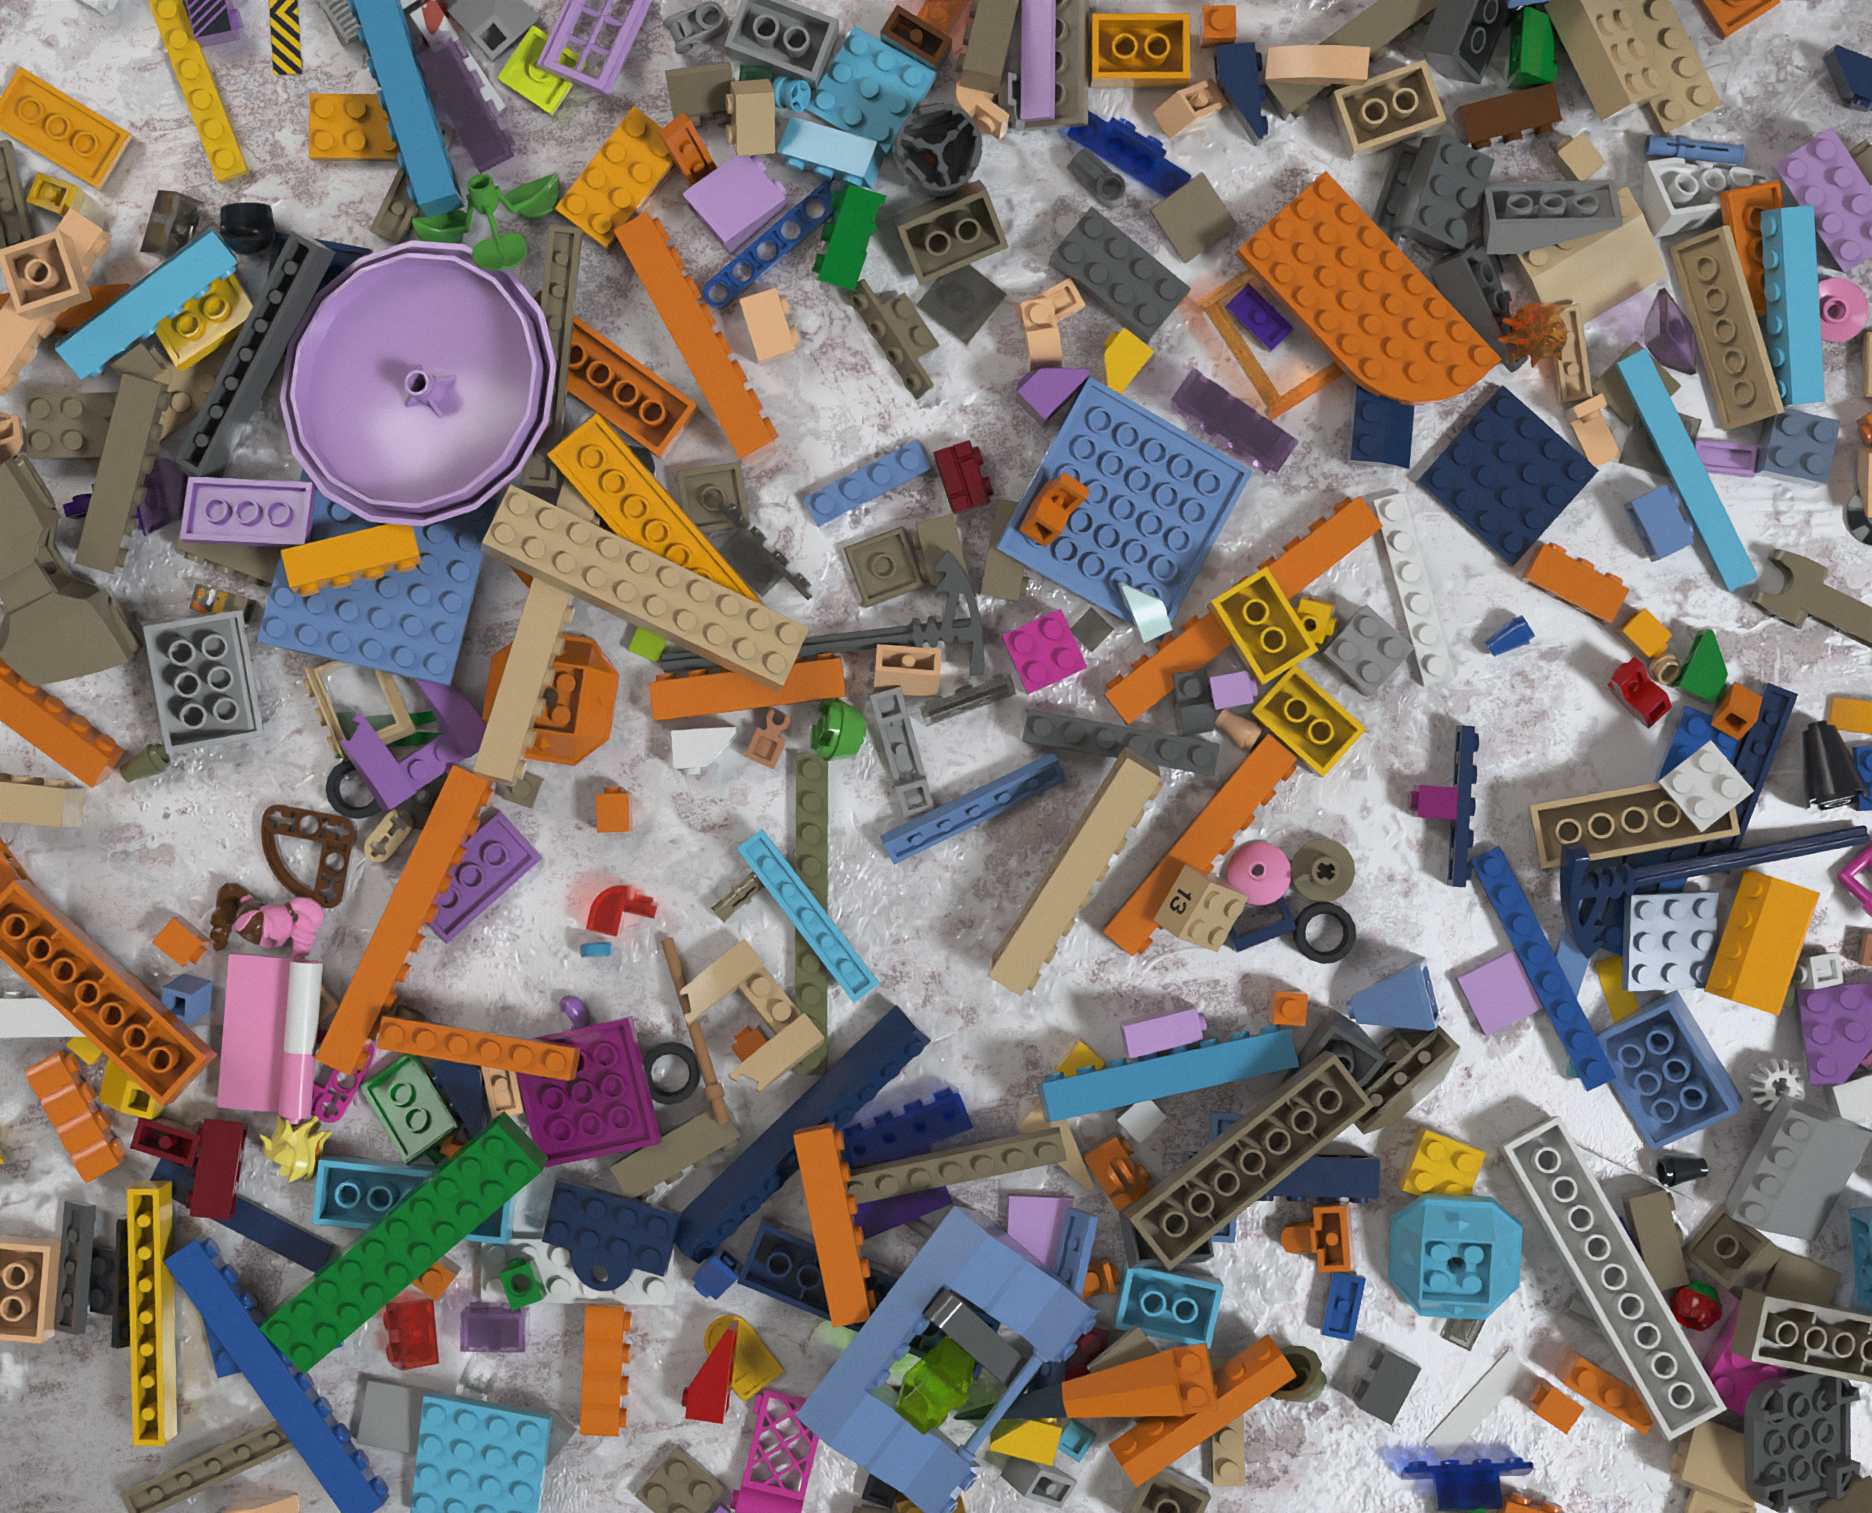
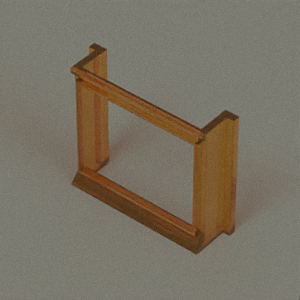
M1246 269L1194 304L1200 314L1206 312L1266 405L1267 408L1264 410V413L1271 422L1344 375L1345 372L1333 362L1282 396L1279 395L1220 304L1221 301L1257 279L1249 269Z

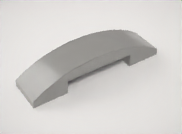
M901 686L869 694L904 818L934 810L935 807Z

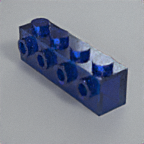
M948 1086L932 1093L934 1098L922 1102L921 1098L905 1103L903 1105L904 1110L892 1114L891 1110L875 1115L873 1117L874 1122L862 1126L861 1122L844 1128L845 1149H843L850 1169L886 1163L972 1129L973 1123L959 1088L952 1090Z

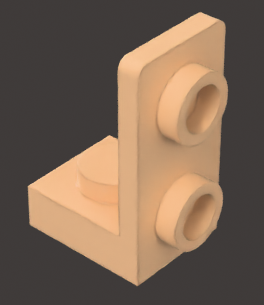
M1602 393L1564 412L1585 458L1594 467L1605 464L1621 455L1600 411L1601 408L1608 405Z

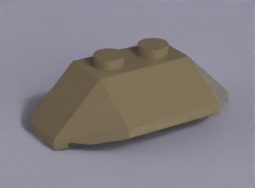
M1439 1025L1435 1030L1430 1031L1396 1028L1377 1045L1387 1056V1059L1370 1081L1361 1087L1374 1104L1373 1108L1353 1123L1363 1135L1396 1123L1445 1079L1461 1048Z

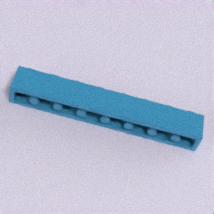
M1279 1024L1260 1028V1035L1250 1037L1249 1031L1231 1034V1041L1219 1043L1218 1038L1199 1041L1200 1048L1188 1050L1187 1044L1168 1049L1169 1055L1158 1057L1157 1052L1139 1056L1138 1062L1129 1064L1126 1063V1058L1108 1061V1068L1096 1071L1095 1065L1075 1069L1077 1075L1064 1078L1063 1072L1045 1075V1082L1037 1084L1044 1121H1059L1299 1067L1291 1028L1280 1030Z

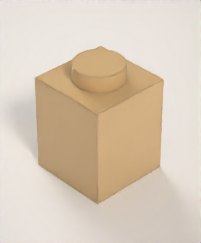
M1583 133L1579 134L1575 139L1568 135L1554 147L1557 153L1550 159L1567 181H1584L1607 163Z

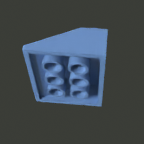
M1677 989L1645 1004L1595 1034L1602 1050L1607 1052L1606 1058L1617 1077L1610 1082L1652 1151L1739 1112L1743 1102L1742 1096Z

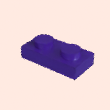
M1249 283L1225 306V309L1269 353L1294 329Z

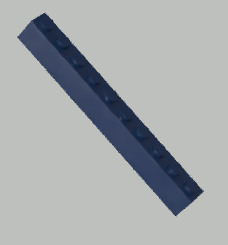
M895 1005L681 1212L674 1243L683 1255L698 1264L709 1258L727 1237L733 1235L737 1228L751 1214L757 1212L761 1205L774 1192L781 1189L784 1182L800 1169L793 1138L796 1129L834 1122L836 1131L839 1130L843 1125L849 1123L867 1102L873 1100L890 1080L897 1077L900 1071L914 1057L923 1051L924 1047L931 1040L911 1016L898 1005Z

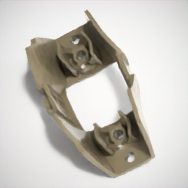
M15 455L0 465V598L9 611L4 616L0 627V657L32 686L65 681L130 662L139 650L144 647L141 638L116 599L111 598L104 586L87 582L73 574L55 544L58 519L61 518L55 508V501L31 461L25 455L20 457ZM48 561L56 564V572H45L44 568Z

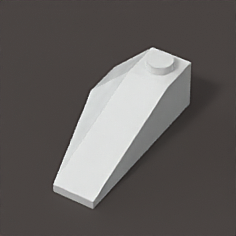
M1676 157L1647 161L1644 165L1642 212L1654 237L1679 234L1723 220L1719 198L1720 192L1773 180L1767 171L1734 166L1730 170L1713 168V163L1702 162L1701 165L1687 164L1685 159Z

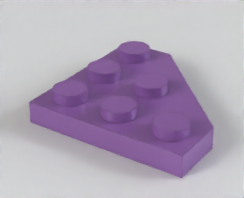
M1872 983L1829 986L1819 989H1797L1796 998L1810 1087L1844 1084L1872 1049Z

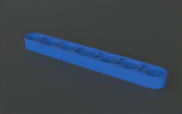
M833 177L830 181L825 180L706 283L703 290L707 304L715 309H723L729 306L829 220L834 210L829 209L832 198L830 188L834 182L842 180ZM817 201L823 204L825 211L821 217L814 219L807 215L806 208L811 202ZM793 222L799 225L800 234L797 238L786 239L783 236L782 228L785 224ZM764 243L772 244L776 248V254L770 260H762L758 256V248ZM740 264L748 265L752 271L750 278L746 281L735 279L733 272L736 266ZM715 285H722L727 289V297L721 302H714L709 297L710 289Z

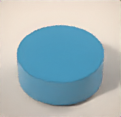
M612 943L582 944L580 946L581 958L613 955Z

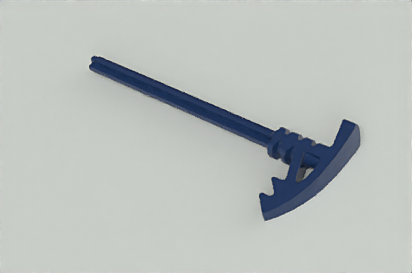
M1861 825L1632 869L1628 864L1618 865L1616 870L1613 867L1603 868L1602 872L1598 869L1591 870L1587 873V876L1585 871L1590 857L1586 849L1577 842L1563 844L1560 860L1562 914L1572 940L1582 954L1589 959L1604 944L1598 934L1605 928V925L1599 920L1598 915L1607 896L1611 899L1620 898L1622 893L1625 896L1634 895V889L1637 887L1866 844V842L1870 841V835L1867 833V827ZM1583 899L1582 904H1581V907H1580V910H1579V902H1580V900Z

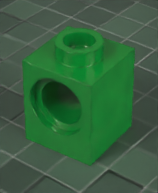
M520 1256L505 1263L506 1267L499 1273L512 1311L544 1299L547 1292L535 1258L525 1260L524 1256ZM520 1273L526 1275L529 1278L530 1286L527 1288L517 1286L514 1276Z

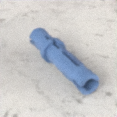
M1648 135L1644 145L1645 156L1676 157L1736 164L1739 166L1743 163L1746 152L1744 144L1736 145L1688 140L1685 136L1677 135L1675 138Z

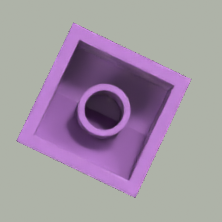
M1040 368L1035 374L1029 371L1017 383L1015 400L1043 427L1079 391L1084 380L1091 375V372L1087 368Z

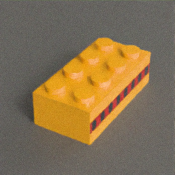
M635 106L631 108L555 207L560 217L573 227L582 228L583 234L610 255L620 243L613 230L641 215L678 168L658 134L663 128Z

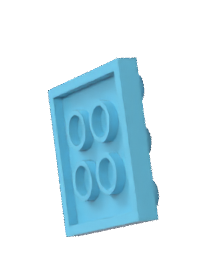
M854 26L810 98L805 110L837 130L877 141L886 153L885 157L888 158L892 152V145L897 132L907 117L917 111L936 80L937 73Z

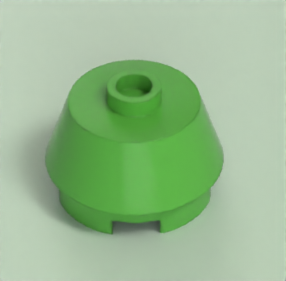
M839 698L834 701L822 700L817 708L822 714L817 725H812L810 748L816 750L814 756L821 757L826 762L855 757L866 736L863 713Z

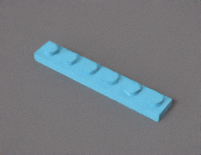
M763 828L736 848L853 1003L880 984Z

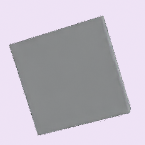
M369 1378L356 1444L417 1455L423 1396L427 1391L433 1392V1389Z

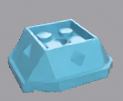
M1425 1193L1412 1201L1404 1209H1400L1391 1215L1388 1279L1419 1316L1486 1320L1519 1288L1523 1234L1522 1222L1514 1215H1511L1492 1197ZM1453 1257H1460L1463 1259L1462 1261L1457 1263L1449 1261V1259Z

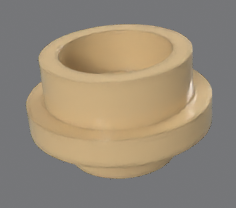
M1671 653L1659 655L1652 661L1649 667L1650 678L1656 683L1665 685L1673 683L1681 672L1679 660Z

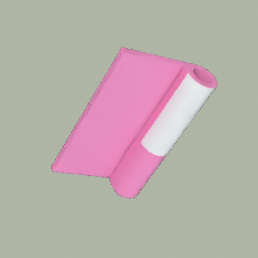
M229 953L217 1107L276 1112L278 1116L284 1117V1122L289 1120L290 1124H303L304 1118L311 1117L323 962Z

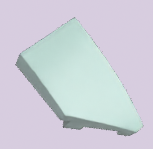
M1121 582L1118 584L1125 607L1131 612L1138 637L1143 643L1172 630L1164 604L1159 598L1149 591L1136 589L1127 583Z

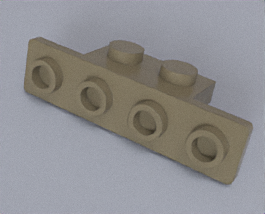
M866 280L858 281L855 291L849 290L847 292L852 307L864 320L870 334L877 340L885 352L887 360L894 366L902 378L906 389L912 393L916 400L922 398L934 387V384L918 360L934 352L940 346L905 292L881 305Z

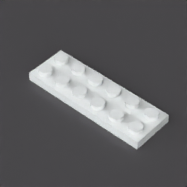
M512 1237L506 1245L481 1242V1303H509L499 1273L506 1267L505 1263L507 1261L524 1256L525 1260L535 1258L547 1292L543 1300L535 1303L674 1305L675 1243L668 1271L664 1277L635 1269L629 1280L619 1288L611 1291H597L584 1285L576 1276L571 1262L572 1250L542 1242L543 1237ZM601 1265L594 1266L593 1273L596 1279L606 1281L608 1279L606 1268ZM520 1273L514 1276L517 1286L521 1288L530 1286L529 1278L526 1275Z

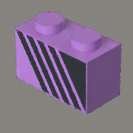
M186 0L194 39L202 47L241 40L239 29L243 28L239 10L234 9L232 0Z

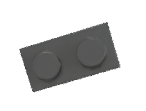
M1382 1343L1380 1349H1375L1370 1355L1367 1362L1369 1369L1364 1379L1359 1378L1356 1382L1352 1395L1354 1396L1353 1401L1359 1409L1392 1425L1422 1368L1415 1360Z

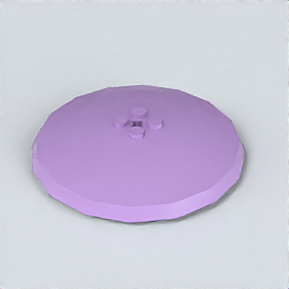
M410 240L358 258L315 295L288 343L280 404L292 454L323 496L369 522L424 527L476 510L522 471L549 422L557 364L544 312L511 269L487 271L479 268L474 263L472 257L473 248L465 244Z

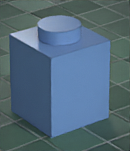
M184 973L163 986L162 1004L182 1022L191 1024L211 1010L212 981Z

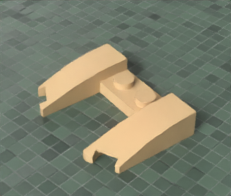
M743 939L680 990V997L688 995L691 1013L685 1014L684 1017L685 1022L689 1026L737 989L740 991L775 1036L730 1072L729 1077L737 1082L740 1075H743L758 1082L756 1091L760 1093L820 1047L825 1037L808 1016L798 1010L764 968V962L748 942Z

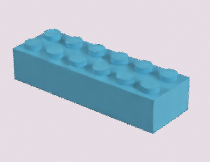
M327 1154L320 1158L318 1162L312 1224L365 1230L439 1166L412 1163L408 1166L404 1162ZM516 1194L462 1240L506 1245L512 1238Z

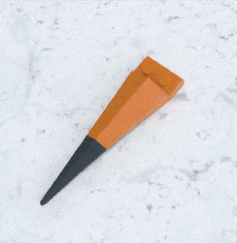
M1207 1342L1174 1347L1019 1395L1001 1419L1184 1416L1218 1410ZM996 1402L956 1414L953 1418L956 1420H984Z

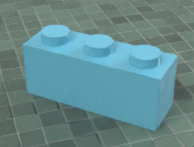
M793 116L789 119L777 149L778 154L785 161V166L794 171L802 172L803 169L813 171L814 175L824 180L830 181L833 177L842 180V183L845 185L851 184L869 189L873 188L886 155L877 141Z

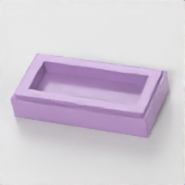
M1701 439L1691 440L1708 474L1742 478L1755 477L1758 445Z

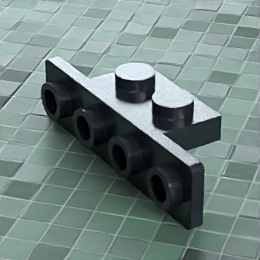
M127 1218L117 1220L116 1247H93L90 1312L112 1316L111 1347L116 1349L130 1346Z

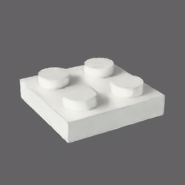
M1711 740L1658 781L1659 785L1700 833L1754 792Z

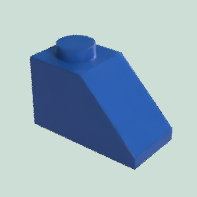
M719 1245L713 1254L694 1273L692 1280L695 1284L693 1286L702 1296L706 1298L711 1296L717 1300L739 1278L743 1264Z

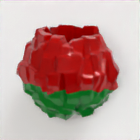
M1694 1279L1690 1281V1284L1679 1286L1676 1290V1295L1670 1299L1671 1312L1677 1322L1687 1329H1696V1331L1703 1332L1721 1319L1723 1305L1718 1297V1292L1710 1283L1703 1284L1702 1281Z

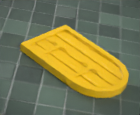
M734 1314L722 1315L714 1319L707 1327L704 1335V1348L709 1356L733 1320L739 1321L732 1388L741 1400L745 1402L785 1370L754 1328L744 1318Z

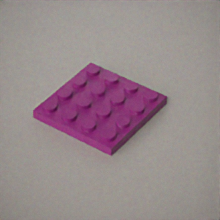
M632 1016L531 1038L581 1047L576 1078L574 1080L567 1081L516 1072L532 1140L548 1157L544 1168L657 1145L662 1142Z

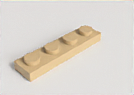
M1209 1355L1212 1372L1236 1355ZM1244 1413L1211 1436L1213 1487L1245 1486Z

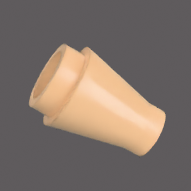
M1225 708L1214 723L1241 749L1245 747L1250 751L1264 731L1263 728L1258 726L1259 722L1232 713Z

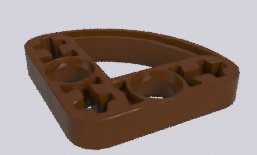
M272 805L268 807L262 816L261 838L266 860L276 878L296 897H312L322 908L339 906L346 897L357 838L356 823L351 818L342 815L288 805ZM280 810L282 817L295 818L294 812H297L298 815L294 821L295 832L291 831L293 824L282 823L277 828L276 822L271 820V816L278 814ZM309 815L315 817L318 821V829L313 834L306 833L302 828L303 819ZM325 818L330 819L327 823L329 826H340L344 822V827L349 829V835H343L341 840L337 832L326 831V837H322L326 829ZM278 834L323 842L314 889L302 882L287 865L280 849ZM333 853L340 854L344 859V866L340 871L331 870L327 864L328 857ZM325 874L331 877H342L341 882L336 880L333 883V891L337 892L338 896L337 898H332L330 903L327 902V896L322 895L324 889H329L331 879H324Z

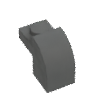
M1206 669L1172 673L1176 703H1173L1177 735L1182 737L1212 732L1214 730L1213 702L1210 701Z

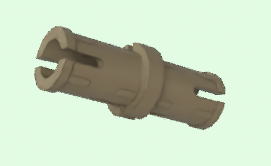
M752 871L739 884L735 882L731 886L732 890L712 906L711 909L725 923L744 904L748 906L752 902L751 898L764 887V884L755 872Z

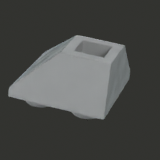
M459 0L447 10L491 61L539 19L524 0Z

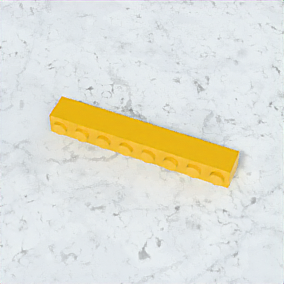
M138 1181L127 1188L133 1446H166L177 1435L174 1276L164 1263L166 1259L173 1255L172 1181Z

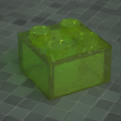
M945 1336L904 1374L894 1411L923 1436L931 1428H939L945 1422L948 1413L952 1409H959L967 1402L970 1396L968 1392L974 1378L972 1373L975 1360L949 1337Z

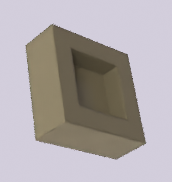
M525 772L522 780L517 779L515 787L506 785L502 799L534 809L544 778Z

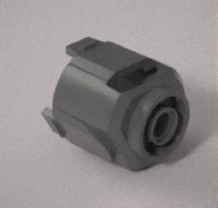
M934 103L922 106V108L907 117L894 138L892 158L895 167L920 193L930 198L950 195L958 191L973 176L976 167L979 166L983 152L981 150L983 146L981 133L974 120L965 111L954 105ZM924 152L929 153L934 158L936 165L926 162Z

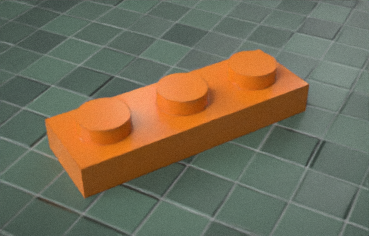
M683 112L658 132L689 188L717 169L691 119Z

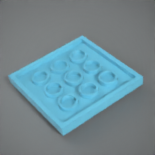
M427 1391L423 1396L410 1513H540L553 1414Z

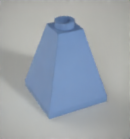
M1425 957L1415 960L1353 994L1350 998L1351 1000L1346 1001L1350 1020L1356 1019L1357 1024L1430 1031L1435 1030L1441 1020Z

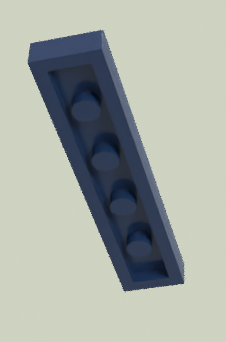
M1456 726L1452 787L1458 788L1456 820H1451L1447 876V885L1452 887H1466V881H1470L1472 876V863L1467 860L1468 848L1472 849L1474 843V831L1469 829L1470 816H1474L1476 809L1475 797H1471L1472 784H1476L1478 773L1477 765H1473V753L1478 752L1479 734L1475 733V726Z

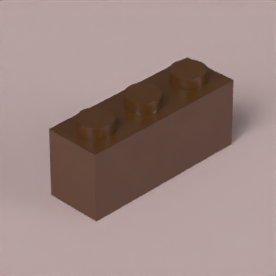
M1553 83L1462 105L1453 113L1460 143L1479 152L1486 151L1492 148L1491 144L1503 141L1504 145L1520 142L1523 140L1522 136L1533 133L1535 137L1549 135L1554 132V128L1562 121Z

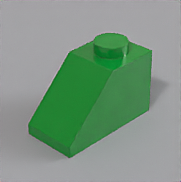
M1710 629L1698 631L1681 665L1680 675L1671 685V688L1703 704H1714L1715 700L1719 701L1727 689V684L1724 682L1728 672L1714 631Z

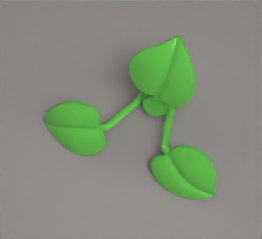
M555 173L515 188L505 197L501 193L500 187L494 185L491 176L478 174L467 182L469 194L466 195L468 201L467 213L457 209L431 218L427 216L412 217L415 232L421 241L460 244L464 238L463 233L471 231L473 208H475L481 214L487 215L494 238L485 239L475 246L472 252L474 263L479 268L487 271L511 269L519 265L526 257L527 244L523 236L516 232H510L502 236L499 235L493 216L499 200L511 213L519 211L526 218L545 215L551 212L559 201V177Z

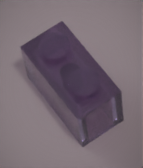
M479 1301L471 1302L470 1306H466L461 1312L460 1352H526L530 1346V1307H521L512 1311L509 1303H502V1307H489V1303H481Z

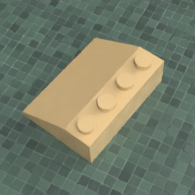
M1627 186L1617 191L1623 219L1621 227L1520 254H1512L1507 258L1532 302H1538V307L1536 308L1539 309L1538 312L1547 327L1546 308L1580 302L1584 325L1667 276L1644 214Z

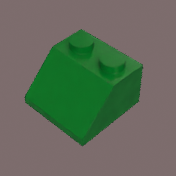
M1524 7L1510 24L1507 88L1530 89L1550 84L1556 80L1558 62L1553 61L1554 49L1558 48L1560 37L1548 14L1531 7Z

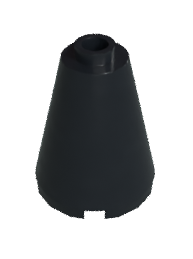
M1827 720L1808 724V730L1802 733L1803 805L1805 811L1813 812L1811 806L1819 805L1821 811L1851 805L1858 802L1857 796L1861 794L1864 795L1865 800L1870 798V790L1836 726L1828 725Z

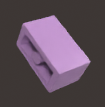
M1248 671L1207 678L1210 701L1213 702L1214 710L1254 703L1253 696L1258 695L1255 677H1249Z

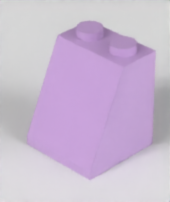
M735 155L682 194L688 208L730 255L788 205L784 196L788 193L787 190L776 178L771 181L764 174L763 171L766 167L756 155Z

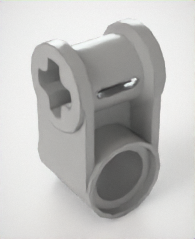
M709 0L669 16L663 21V25L666 29L670 30L676 44L674 46L675 52L681 54L721 36L727 29L728 19L721 5ZM709 13L720 15L718 22L714 25H706L704 23L705 17ZM680 28L683 29L685 37H683Z

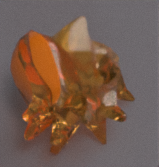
M1532 302L1520 307L1513 318H1503V322L1512 326V331L1506 336L1499 337L1498 341L1517 345V350L1508 356L1506 361L1511 362L1530 355L1532 368H1534L1539 360L1547 359L1552 355L1562 361V351L1567 341V329L1559 314L1565 308L1555 304L1542 305L1540 302Z

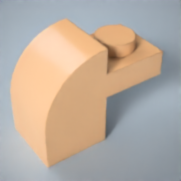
M960 76L956 85L954 106L965 111L983 133L991 134L997 140H1000L1007 132L1010 114L993 103L997 97L996 94L960 87Z
M1053 297L1020 302L1030 371L1062 366V347Z

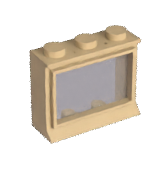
M326 660L309 668H304L308 677L303 680L304 686L310 698L316 696L320 707L315 708V712L321 726L328 725L332 736L327 737V741L334 756L340 754L345 762L350 760L339 741L341 738L348 741L351 740L359 726L352 719L358 713L363 714L385 745L418 732L410 718L406 703L397 687L393 674L332 660Z

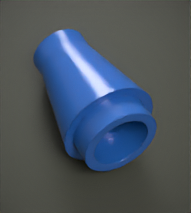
M1521 615L1516 619L1512 617L1484 642L1492 655L1496 657L1499 654L1530 644L1529 640L1533 639L1535 635L1525 618Z

